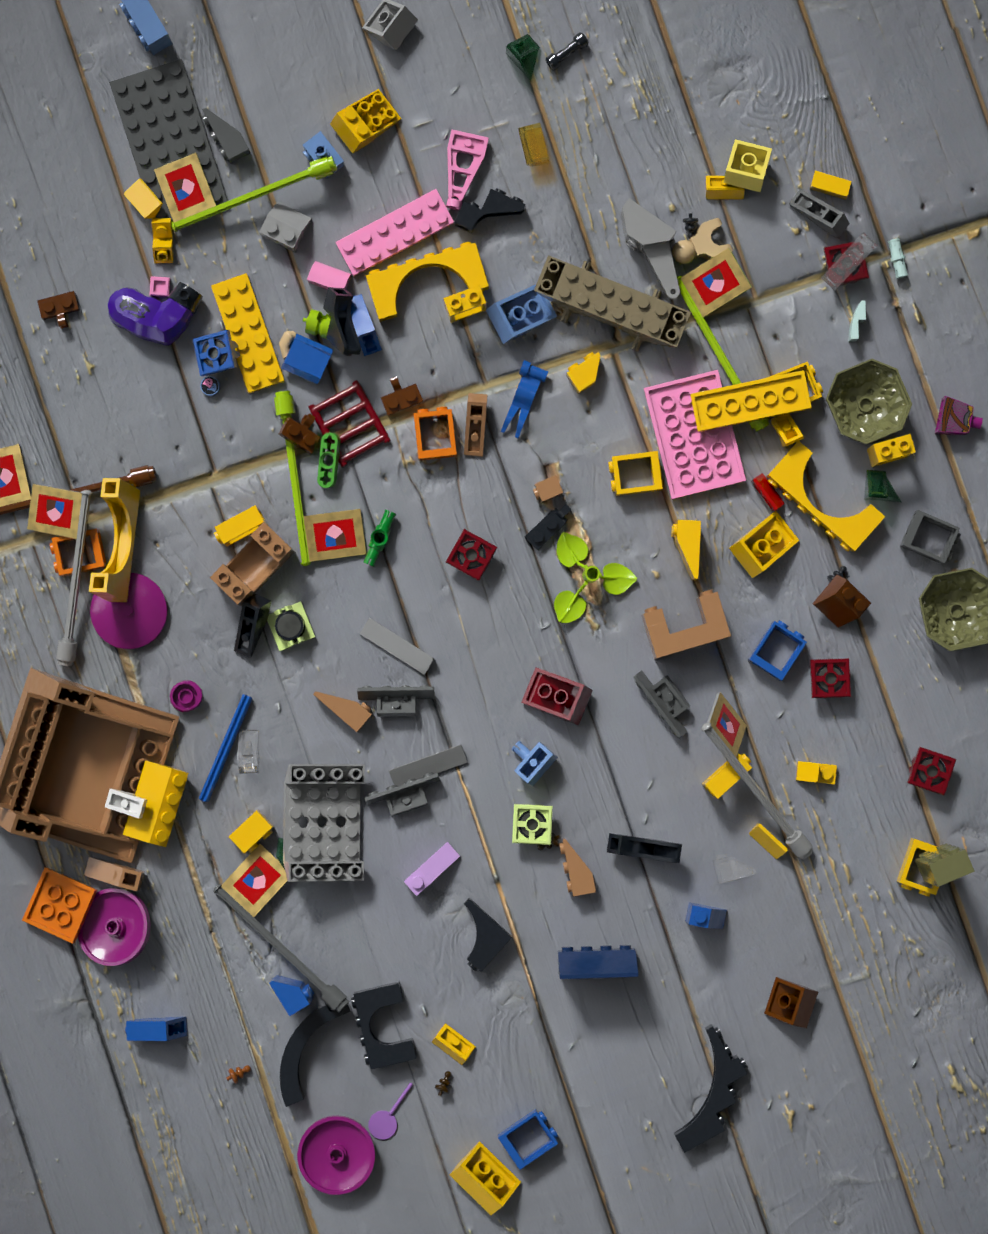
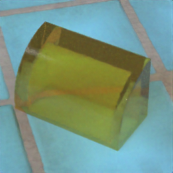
M536 123L518 128L527 166L549 164L541 124Z

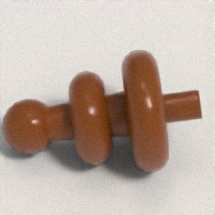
M246 1065L243 1069L236 1067V1072L230 1068L228 1070L230 1076L226 1077L227 1081L232 1079L235 1084L238 1083L237 1077L242 1079L245 1072H250L251 1067L249 1065Z

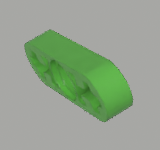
M326 433L321 439L317 481L323 488L333 487L337 480L340 437L336 433ZM332 436V439L335 440V443L331 444L330 449V443L327 442V439H330ZM325 449L334 450V452H325ZM326 455L333 457L334 461L330 466L324 462ZM324 468L332 469V471H328V478H331V482H327V484L323 480V477L327 476V471H323Z

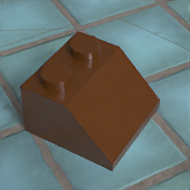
M836 575L812 604L839 628L860 618L871 602L847 579Z
M776 977L764 1014L793 1026L807 1029L818 991Z

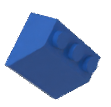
M277 975L269 982L289 1017L309 1005L314 998L313 989L309 984L306 985L304 981Z

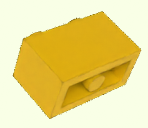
M256 810L229 838L244 854L247 851L252 853L259 846L257 842L261 838L265 840L273 833L271 829L274 826L259 810Z

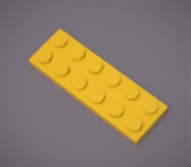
M245 273L211 285L225 328L230 330L231 340L238 344V348H235V351H238L240 356L236 359L248 393L250 394L284 382L285 380L248 274Z
M804 370L690 394L698 432L812 409Z

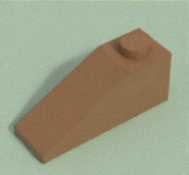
M468 394L464 455L483 456L487 394Z
M317 691L313 694L356 732L372 716L370 713L372 709L364 702L360 704L356 701Z

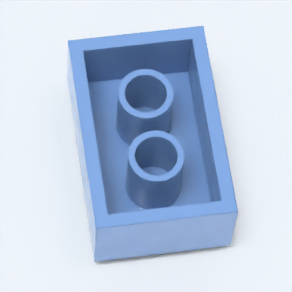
M121 0L122 3L119 5L126 18H131L129 22L146 51L150 50L155 55L173 44L148 0Z

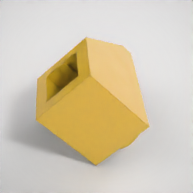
M593 352L589 353L583 358L584 362L579 365L576 362L568 368L569 372L566 373V376L578 394L595 384L600 360L599 352L596 354Z

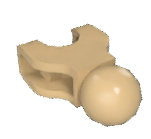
M720 218L702 223L695 236L691 237L689 241L681 240L675 243L672 255L676 262L687 264L693 261L694 258L700 257L710 260L727 248H730L731 252H733L730 244L719 246L714 244L711 239L712 232L718 230L722 225Z

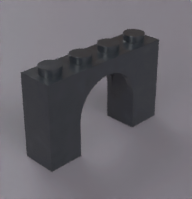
M400 982L354 992L351 1002L353 1009L357 1008L358 1016H355L357 1027L362 1029L363 1035H360L362 1047H366L367 1054H364L366 1065H370L372 1070L416 1059L417 1055L413 1038L392 1043L383 1042L374 1036L370 1027L371 1016L376 1010L384 1006L403 1002Z

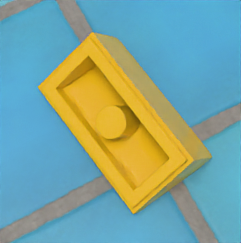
M815 170L809 189L846 200L851 181Z
M706 176V199H744L745 188L725 184V176Z
M138 179L124 193L125 197L145 219L155 218L163 205L142 179Z
M757 823L749 832V835L775 859H778L788 851L760 823Z
M446 1023L432 1040L433 1044L461 1065L466 1062L476 1047Z

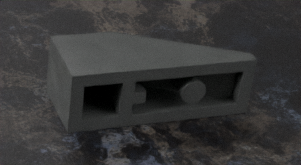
M799 189L789 203L799 213L838 239L850 224L843 212L802 189Z

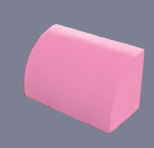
M315 261L307 281L327 290L328 287L346 289L352 274Z

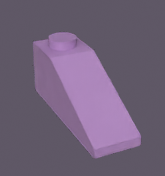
M446 842L406 878L404 883L417 896L457 860L460 855Z

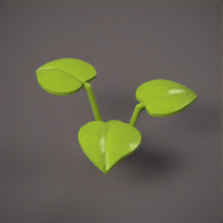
M566 532L560 535L556 547L558 560L565 567H572L576 563L584 568L582 577L585 581L575 595L573 592L566 590L556 596L554 609L560 623H570L582 616L586 609V602L583 598L578 597V595L588 583H593L599 578L604 579V589L612 595H619L637 581L634 573L619 563L605 565L603 568L604 576H602L596 566L588 567L580 563L579 561L587 557V544L581 538Z

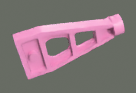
M451 130L447 147L449 196L446 204L447 208L452 210L461 209L462 201L485 158L489 141L488 137ZM457 153L473 155L474 159L469 168L464 169L457 166ZM455 173L467 175L463 187L454 185Z

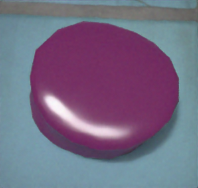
M193 681L179 682L170 691V702L178 711H192L202 702V689Z

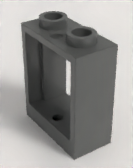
M916 510L900 546L937 563L944 564L946 561L949 562L952 557L953 551H951L953 544H957L961 536L958 533L960 528L925 512ZM922 520L950 531L940 557L912 545Z

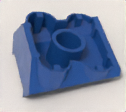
M296 334L281 368L304 378L308 382L318 384L333 349Z

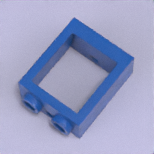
M780 620L771 623L748 661L779 681H782L807 642L803 640L805 636L797 631L794 633L787 629L789 626ZM774 629L798 644L781 671L757 656Z
M534 1109L498 1134V1139L519 1170L558 1144L556 1138L559 1136L553 1127H548L546 1124L548 1119L542 1111L538 1112L537 1109ZM535 1117L550 1140L523 1158L508 1135Z

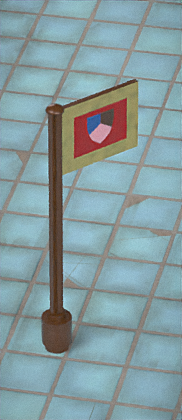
M20 444L0 449V515L30 508L31 492ZM145 465L130 469V473L127 476L119 478L131 485L133 484L134 487L152 484L153 481L157 480L154 466ZM102 482L70 490L76 492L89 490L93 493L101 491Z

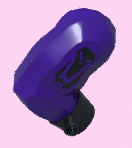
M179 282L169 294L168 300L162 303L157 299L145 296L137 289L122 288L110 296L108 316L113 324L127 330L138 338L170 346L188 327L203 296L182 282Z

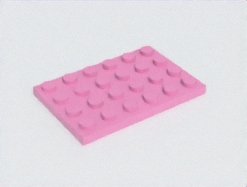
M718 370L643 389L671 500L746 481L732 425L702 432L697 430L690 394L721 388L722 384Z

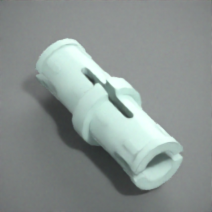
M900 238L888 241L892 257L890 261L893 262L896 279L908 276L905 266L906 257L903 255Z

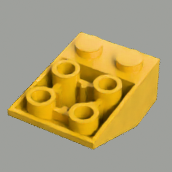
M377 89L337 112L330 125L349 150L355 153L367 146L402 118L382 92Z

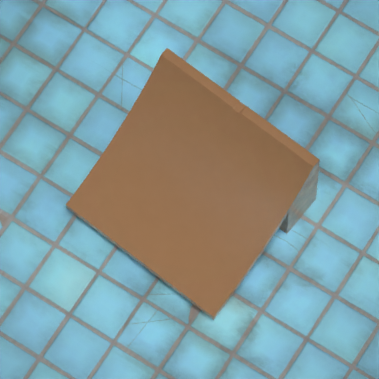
M30 667L0 759V826L12 834L46 842L49 837L132 863L139 840L123 835L129 815L105 808L110 789L135 794L145 760L164 765L179 716Z

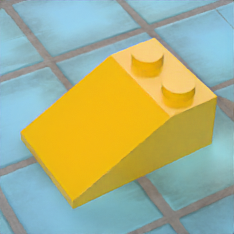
M774 511L729 547V549L751 578H754L794 546L799 539L779 513Z
M677 520L671 527V537H674V542L691 581H696L699 576L701 521Z

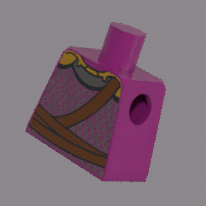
M944 396L941 400L935 434L967 435L970 427L981 428L983 418L973 416V406Z

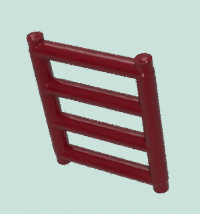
M355 380L352 386L316 406L314 404L308 406L311 414L316 417L315 421L323 435L330 433L329 428L366 409L371 419L340 435V444L372 426L376 427L379 433L378 437L345 455H342L341 451H339L338 463L341 468L347 465L346 462L382 442L388 443L391 441L358 380ZM353 393H357L361 400L359 404L324 422L319 412ZM332 436L330 439H327V442L330 443V449L331 444L335 443V440L332 439Z

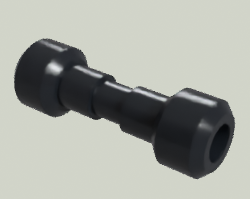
M579 32L573 37V41L566 48L556 54L551 53L546 57L547 65L552 70H556L561 66V61L567 58L570 53L575 52L578 48H585L588 45V39L583 33Z

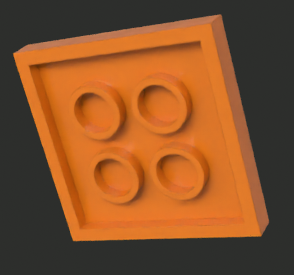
M44 867L22 921L73 944L76 942L97 889L48 867Z

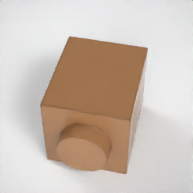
M556 475L534 485L535 489H533L536 500L540 499L542 503L563 494Z

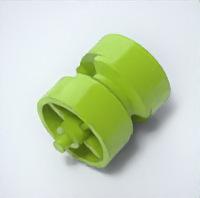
M311 309L309 316L303 318V322H306L305 333L314 336L320 334L321 338L327 339L326 336L331 320L329 314L327 313L324 316L321 311Z

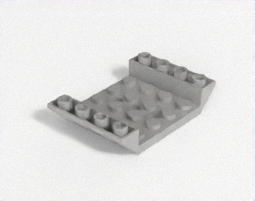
M289 764L284 780L283 863L288 882L364 881V861H360V784H365V764ZM303 816L308 821L304 828L299 826V819ZM321 816L326 819V825L322 828L317 824V820ZM340 816L345 820V824L342 827L336 825V819Z

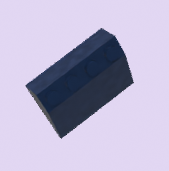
M611 945L600 946V949H593L592 946H581V950H573V947H562V950H558L559 978L638 977L636 950L631 948V945H619V949H612Z

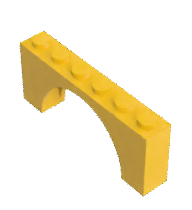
M471 242L462 243L456 249H453V247L445 248L442 250V253L436 255L434 252L428 253L419 260L412 258L406 260V264L399 266L397 263L387 266L386 270L380 271V269L370 271L369 275H366L379 322L398 317L396 300L401 285L412 273L423 268H444L458 275L468 289L480 285L482 291L489 290L476 243L471 244Z
M800 441L796 442L766 476L769 479L768 483L775 489L779 487L783 491L782 495L787 500L796 502L798 504L796 507L802 513L806 514L807 512L812 516V522L819 527L822 525L829 537L832 539L837 538L841 542L840 546L845 551H856L885 516L872 504L868 505L860 513L844 518L828 516L817 510L808 500L803 486L804 469L813 453Z
M103 478L101 498L105 500L112 514L114 545L106 568L100 573H91L89 592L109 602H127L140 490L120 478Z

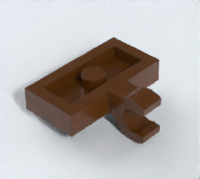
M75 291L37 300L42 320L57 317V322L61 329L68 327L65 314L80 311Z
M397 376L390 379L394 392L380 397L388 416L423 402L417 385L413 384L402 389Z
M310 413L303 416L300 424L290 417L286 418L278 435L308 454L313 453L320 439V436L309 430V427L316 418Z

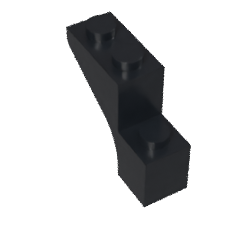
M490 189L482 209L474 202H463L454 223L456 227L472 233L476 225L487 217L521 215L525 210L526 204L518 197L513 196L511 198L506 196V192L500 189Z
M328 287L323 309L329 314L331 320L326 338L342 355H360L361 346L351 318L353 295L345 288Z
M609 833L608 853L680 863L682 844Z

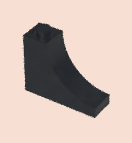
M468 898L464 905L474 918L477 932L475 945L467 957L469 961L467 964L474 971L479 970L482 972L512 938V935L472 899Z

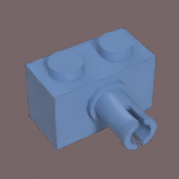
M321 131L303 144L305 151L302 153L308 161H314L324 156H332L337 166V170L334 173L345 166L343 159Z
M518 741L516 745L521 750L513 746L512 751L520 756L523 761L514 771L524 781L534 786L556 761L558 756L541 742H538L530 751L521 741Z

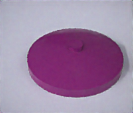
M130 573L127 602H109L94 595L91 601L90 615L96 632L105 642L122 649H137L150 644L160 635L167 621L168 606L163 591L153 580L141 574Z
M109 888L97 892L78 935V941L82 950L91 960L105 966H121L131 962L143 951L149 939L151 923L148 910L143 901L128 890Z
M334 1115L319 1119L305 1131L300 1140L297 1152L299 1169L305 1180L320 1192L332 1195L352 1192L359 1188L372 1172L375 1162V1147L371 1135L362 1124L346 1116Z

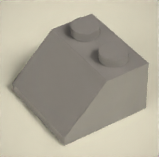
M382 0L362 29L385 46L396 50L403 43L407 34L414 28L418 19L406 6L391 0Z
M277 202L268 213L259 233L261 237L296 252L312 218Z

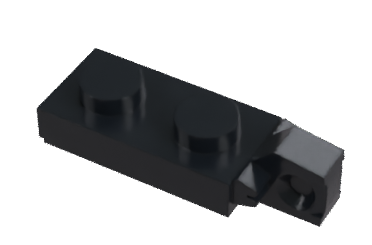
M566 504L560 510L557 508L553 511L551 510L525 538L538 551L565 525V522L568 520L565 516L572 509Z

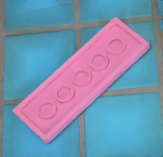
M434 189L335 243L354 277L454 224V221L437 189Z

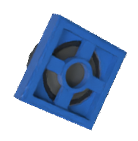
M230 330L193 339L200 376L204 377L237 368L236 358L240 356V353L235 351V348H238V344L231 340Z

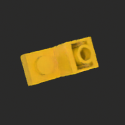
M154 218L151 221L154 263H173L174 261L171 218Z

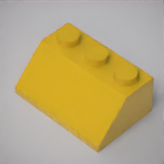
M480 1141L449 1174L490 1215L503 1207L521 1183Z

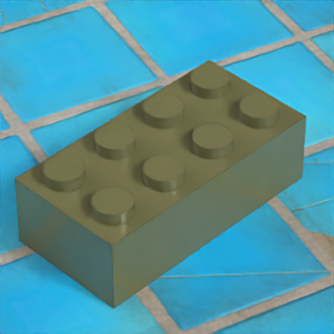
M947 843L936 847L937 851L935 852L926 851L919 854V858L915 860L924 882L937 887L975 872L966 849L956 847L955 845L952 846L951 844L948 845Z

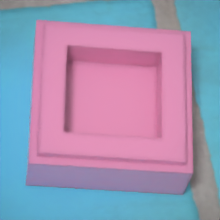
M151 276L149 295L152 297H168L171 279L168 277Z

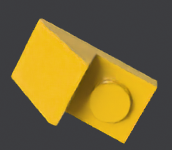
M790 414L779 415L771 419V423L780 437L782 447L804 439Z
M798 761L796 780L835 784L837 765Z

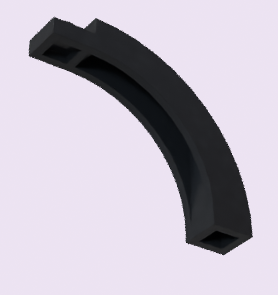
M349 1003L340 1013L336 1010H331L327 1004L317 1008L298 1025L285 1047L280 1066V1088L285 1107L302 1101L305 1098L299 1078V1063L307 1040L326 1022L351 1012L352 1009Z

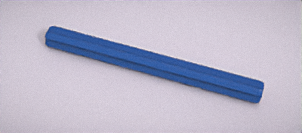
M243 694L199 796L201 801L209 802L252 701V697Z

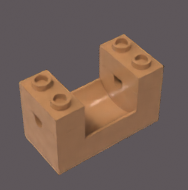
M265 522L250 535L252 539L227 565L222 564L210 577L239 606H242L244 600L254 595L295 553Z
M712 590L700 593V597L696 599L703 621L702 625L672 634L669 633L662 608L657 609V606L644 610L645 613L641 617L654 659L731 636L718 592L713 593Z

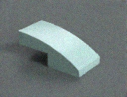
M861 301L852 316L848 342H856L859 339L858 323H863L866 320L865 301Z

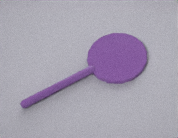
M409 1083L390 1112L380 1110L370 1117L368 1128L375 1138L388 1139L395 1133L397 1121L393 1113L413 1086V1083Z

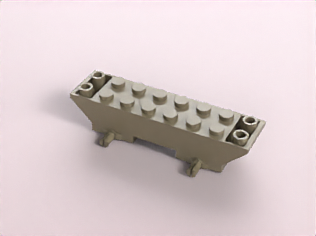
M548 255L534 292L564 310L560 319L561 322L568 323L571 313L591 317L630 334L635 338L631 349H635L637 352L642 342L677 348L691 314L690 311L660 300L662 291L659 290L657 294L658 289H654L653 295L650 296L589 272L590 262L587 264V261H584L582 268H579Z

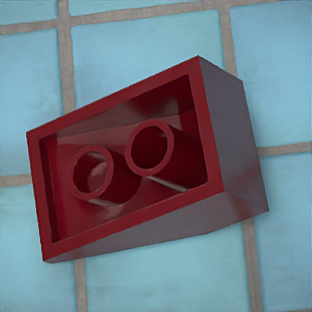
M535 667L521 703L579 726L593 690L581 683Z

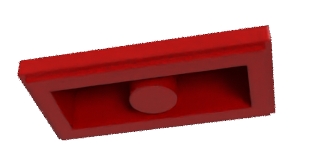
M763 473L752 480L751 483L772 511L784 505V501L773 486L768 483V479Z

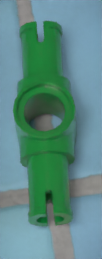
M386 509L380 524L376 526L375 531L371 534V540L368 545L370 548L363 563L368 564L371 559L369 565L375 567L380 551L382 552L388 543V537L391 532L390 527L396 516L393 512L389 516L390 511ZM378 533L384 534V542L376 543L374 540L375 535Z

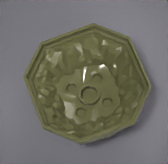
M869 359L836 373L826 397L827 404L840 434L865 445L902 430L912 406L898 369L875 359Z
M973 568L934 575L918 598L926 636L948 651L988 644V578Z

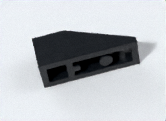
M254 594L243 601L234 647L235 652L248 658L252 657L267 622L271 600Z

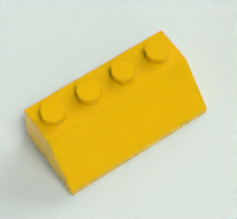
M145 760L135 796L147 799L143 817L136 818L129 815L123 835L166 847L189 773Z

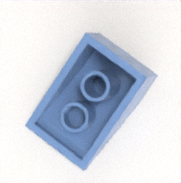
M536 285L498 301L486 309L503 344L557 317L550 301L534 292Z

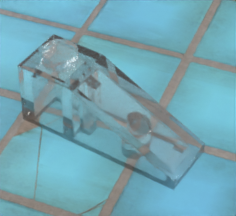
M863 232L821 279L835 291L878 245Z

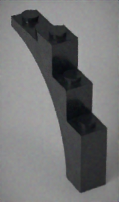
M712 1024L705 1027L714 1057L713 1079L708 1096L697 1114L686 1125L674 1132L684 1153L725 1131L723 1125L726 1123L721 1114L716 1115V1113L736 1103L734 1097L737 1095L732 1085L729 1087L727 1085L747 1075L745 1069L748 1066L743 1057L739 1059L737 1054L731 1058L729 1057L732 1053L728 1045L722 1044L720 1038L723 1036L718 1027L714 1028Z

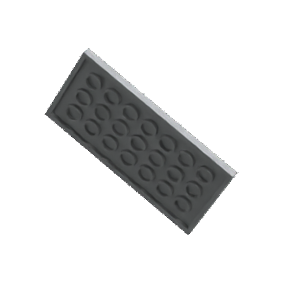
M182 59L109 82L139 177L163 203L155 218H171V222H173L154 169L194 153L198 155L216 206L227 202V197Z

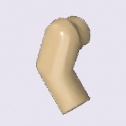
M294 331L284 332L279 341L283 359L286 358L290 349L289 345L296 336Z

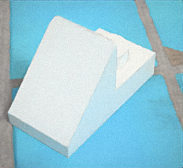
M110 789L105 808L136 818H142L147 799L137 797L133 793Z

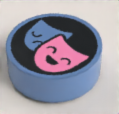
M208 376L201 381L200 387L205 395L214 396L220 390V383L215 377Z

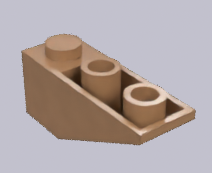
M562 838L563 843H559L561 855L565 854L566 857L563 867L565 874L569 873L570 881H566L568 893L572 892L573 897L595 893L593 873L568 841Z
M89 857L84 876L125 889L139 891L145 871Z

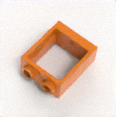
M445 406L437 407L436 411L419 409L417 413H413L419 461L457 457L452 409H448ZM448 416L451 448L423 451L419 419Z
M97 528L86 531V537H91L96 563L83 565L81 573L106 568L107 566L100 530ZM64 536L51 538L50 550L52 555L55 554L56 562H54L55 572L59 573V576L62 577L72 575L73 568L64 569L59 543L74 540V538Z

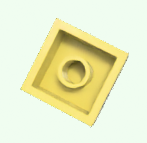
M735 139L726 168L724 183L761 192L772 148Z

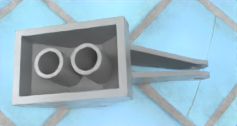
M629 198L621 211L624 238L627 246L633 251L643 252L667 298L675 300L679 296L680 289L669 244L674 239L676 230Z

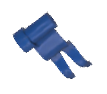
M524 360L519 372L522 378L501 432L504 433L512 418L518 409L521 408L515 438H519L540 382H545L549 371L533 366L531 362Z

